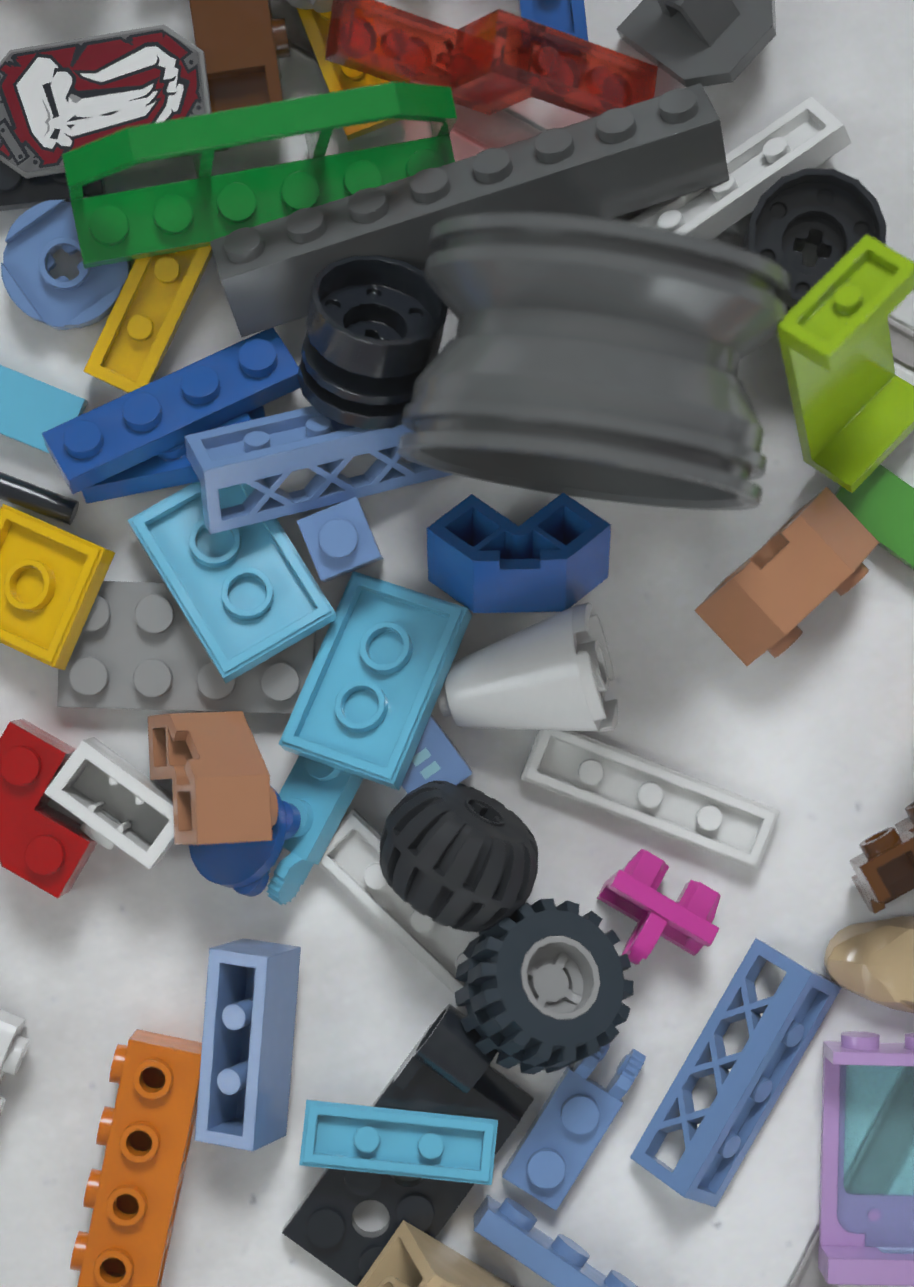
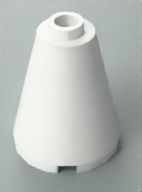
M590 603L575 605L454 661L437 699L442 715L444 717L452 716L458 727L597 732L615 729L618 724L617 699L605 701L604 694L605 691H608V681L615 680L614 671L601 621L597 614L590 616L592 605Z

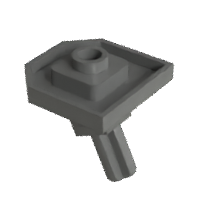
M642 0L619 25L617 32L622 40L685 87L699 83L702 86L731 83L776 36L775 0Z

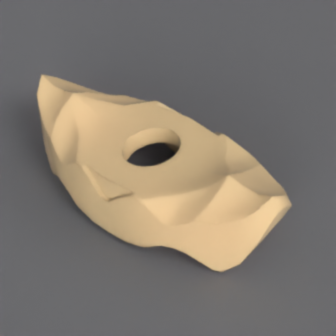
M899 916L879 921L852 924L838 931L826 948L824 966L827 975L839 986L872 1002L891 1009L914 1013V916Z

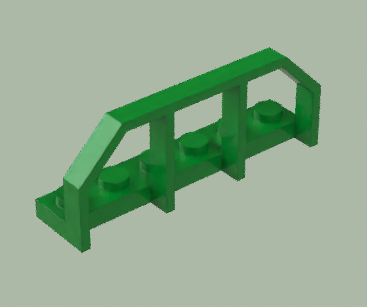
M404 82L382 83L127 127L62 154L84 269L210 246V241L229 235L235 230L258 226L289 216L303 208L317 207L351 196L365 188H376L413 176L427 168H438L453 163L455 159L449 134L457 121V114L451 87ZM389 119L427 121L431 125L433 137L325 156L333 130L337 128ZM305 134L309 159L211 176L214 150ZM188 154L193 156L196 179L83 198V185L136 164Z

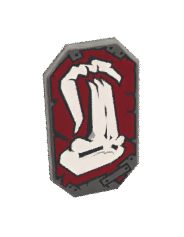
M164 24L13 49L0 62V160L25 178L65 173L62 154L127 127L212 113L204 51Z

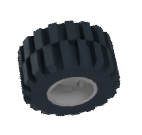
M554 898L540 899L531 906L528 902L523 904L513 913L511 918L505 917L489 930L479 932L480 936L469 942L463 952L468 959L457 966L455 979L464 982L465 986L454 992L456 1006H466L468 1016L460 1021L466 1033L475 1028L481 1036V1039L475 1046L484 1055L496 1049L499 1053L496 1064L506 1069L520 1064L521 1073L536 1074L542 1070L550 1073L563 1069L600 1051V1047L611 1043L620 1033L615 1026L627 1020L631 1009L622 1003V1000L633 995V981L625 980L623 971L631 968V964L627 954L618 955L614 945L621 940L612 929L604 933L599 928L602 921L601 917L593 911L580 916L579 904L566 900L556 907Z

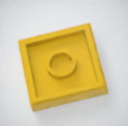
M2 504L0 509V643L54 668L65 670L115 552L18 509Z

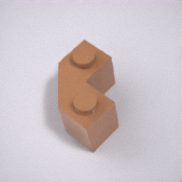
M825 487L792 515L756 553L728 575L694 611L746 666L750 665L767 650L776 658L802 635L803 631L797 625L834 590L840 596L844 595L869 572V569L862 562L879 542L831 490Z
M243 711L169 713L148 716L150 780L172 779L174 843L201 845L272 840V826L275 825L278 817V800L275 791L270 787V774Z

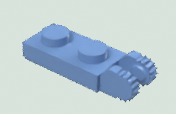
M610 1043L600 1047V1051L576 1062L573 1067L568 1066L502 1171V1177L557 1211L622 1107V1097L630 1089L646 1060V1056L637 1050L632 1049L628 1055L623 1057L615 1075L606 1088L590 1079L589 1075L605 1057L610 1048Z

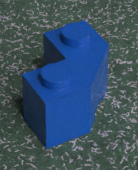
M561 493L518 526L471 494L427 527L428 581L473 613L562 612L571 608L608 578L611 524L565 493Z

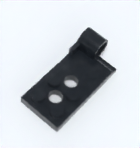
M448 1004L433 1024L431 1023L372 1106L497 1119L496 1155L519 1124L534 1097L490 1066L498 1051L495 1049L484 1055L475 1046L481 1039V1036L475 1028L466 1033L460 1021L466 1015L451 1004ZM326 1168L285 1224L282 1234L357 1287L403 1220L435 1239L474 1186V1183L426 1178L404 1181L395 1175ZM366 1200H376L382 1203L387 1208L390 1216L387 1225L375 1232L362 1230L357 1226L353 1218V1211L358 1204Z

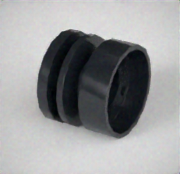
M805 168L781 177L761 195L748 224L743 250L779 265L791 276L793 282L791 296L784 303L789 312L866 234L886 245V222L877 199L859 180L835 169ZM806 243H812L817 246L816 253L819 258L814 267L802 264L803 254L800 252H802Z
M374 255L351 256L330 263L316 275L310 295L306 320L307 332L302 345V357L297 378L302 395L318 412L340 424L362 429L394 428L403 424L404 407L412 403L416 379L438 355L448 312L446 304L425 280L424 271L401 260Z

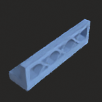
M313 406L185 436L187 458L200 481L204 524L210 535L344 502L356 496L361 498L453 474L414 462L407 463L402 460V456L397 452L399 438L404 434L414 432L403 424L394 428L362 429L340 424L321 414ZM369 453L377 458L363 475L348 478L340 473L355 456ZM308 468L317 473L304 489L288 493L279 488L293 471ZM243 483L255 488L242 504L220 509L219 489Z
M755 938L630 1158L684 1198L716 1207L842 987L823 975L802 966L767 943ZM768 960L787 973L774 996L758 1001L754 982ZM746 1019L749 1033L746 1045L742 1052L726 1056L723 1040L724 1034L731 1023ZM714 1074L717 1095L709 1108L695 1112L692 1090L699 1078ZM682 1129L685 1151L673 1170L656 1158L655 1155L668 1133Z

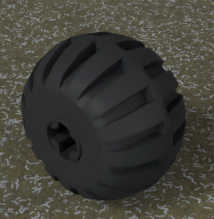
M431 781L409 792L387 817L380 838V867L386 882L393 888V891L423 916L426 915L432 918V921L444 926H451L456 930L481 932L489 930L505 917L511 918L513 913L525 904L529 898L538 873V846L534 835L527 825L512 810L505 808L501 802L490 798L484 792L473 787H467L465 784L459 783L454 785L447 781Z

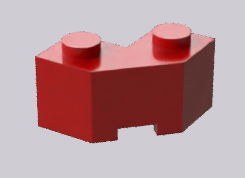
M25 719L9 722L0 738L1 866L52 896L60 898L72 889L97 845V842L80 829L81 824L48 806L50 797L44 793L76 749Z

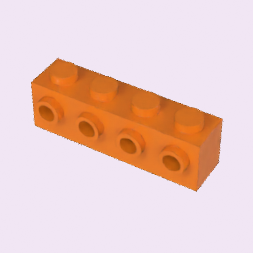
M137 1029L129 1038L128 1045H117L109 1082L119 1084L115 1108L104 1107L96 1139L97 1145L106 1146L102 1170H91L84 1195L83 1207L93 1209L89 1233L78 1232L70 1264L71 1270L80 1271L77 1287H161L197 1115L202 1042Z

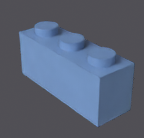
M243 938L209 948L195 1141L255 1151L286 1136L301 947Z

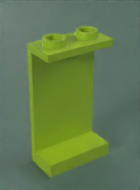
M867 234L784 316L783 320L776 324L803 461L851 493L914 430V386L895 375L888 316L914 291V262Z

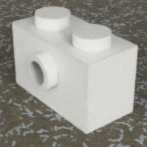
M95 737L81 741L44 792L81 819L83 824L80 826V829L95 842L110 850L114 845L118 846L149 870L161 861L174 843L173 794L154 780H150V777Z

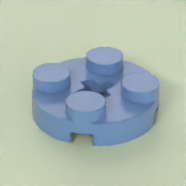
M65 200L44 201L21 214L8 231L5 239L7 245L3 253V263L1 262V277L7 293L13 302L32 319L57 330L84 328L99 322L109 315L131 270L130 261L85 269L83 261H81L77 266L79 275L76 278L69 280L65 276H60L57 279L52 277L50 271L57 265L53 254L57 250L63 248L69 255L75 254L78 251L81 253L71 202H66Z

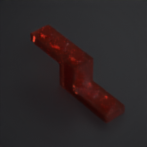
M375 0L332 1L325 60L389 82L451 87L455 104L487 115H492L533 97L593 118L610 109L624 108L654 98L658 66L501 9H497L459 29H454Z

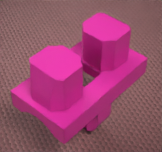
M645 849L638 851L622 870L619 869L604 883L597 896V899L637 922L622 955L627 954L630 962L639 965L642 959H647L661 936L695 956L704 945L709 947L720 929L713 925L712 921L721 896L703 883L693 880L685 884L676 902L659 893L657 889L669 866L664 860Z

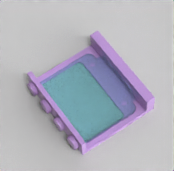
M861 1031L842 1032L841 1042L823 1041L818 1269L827 1284L914 1286V1033L905 1034L904 1043H880L879 1034Z

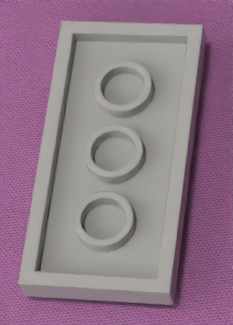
M103 581L66 669H58L57 707L214 712L243 711L249 713L291 714L315 660L316 632L225 684L165 583Z

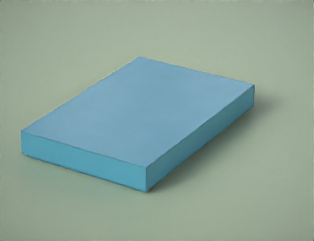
M200 481L184 487L128 519L130 528L225 684L337 619L336 612L277 518L210 535L204 524ZM243 483L219 489L220 509L242 504L255 488Z
M353 571L336 609L337 619L330 623L279 741V745L285 751L400 790L472 618V614L467 607Z

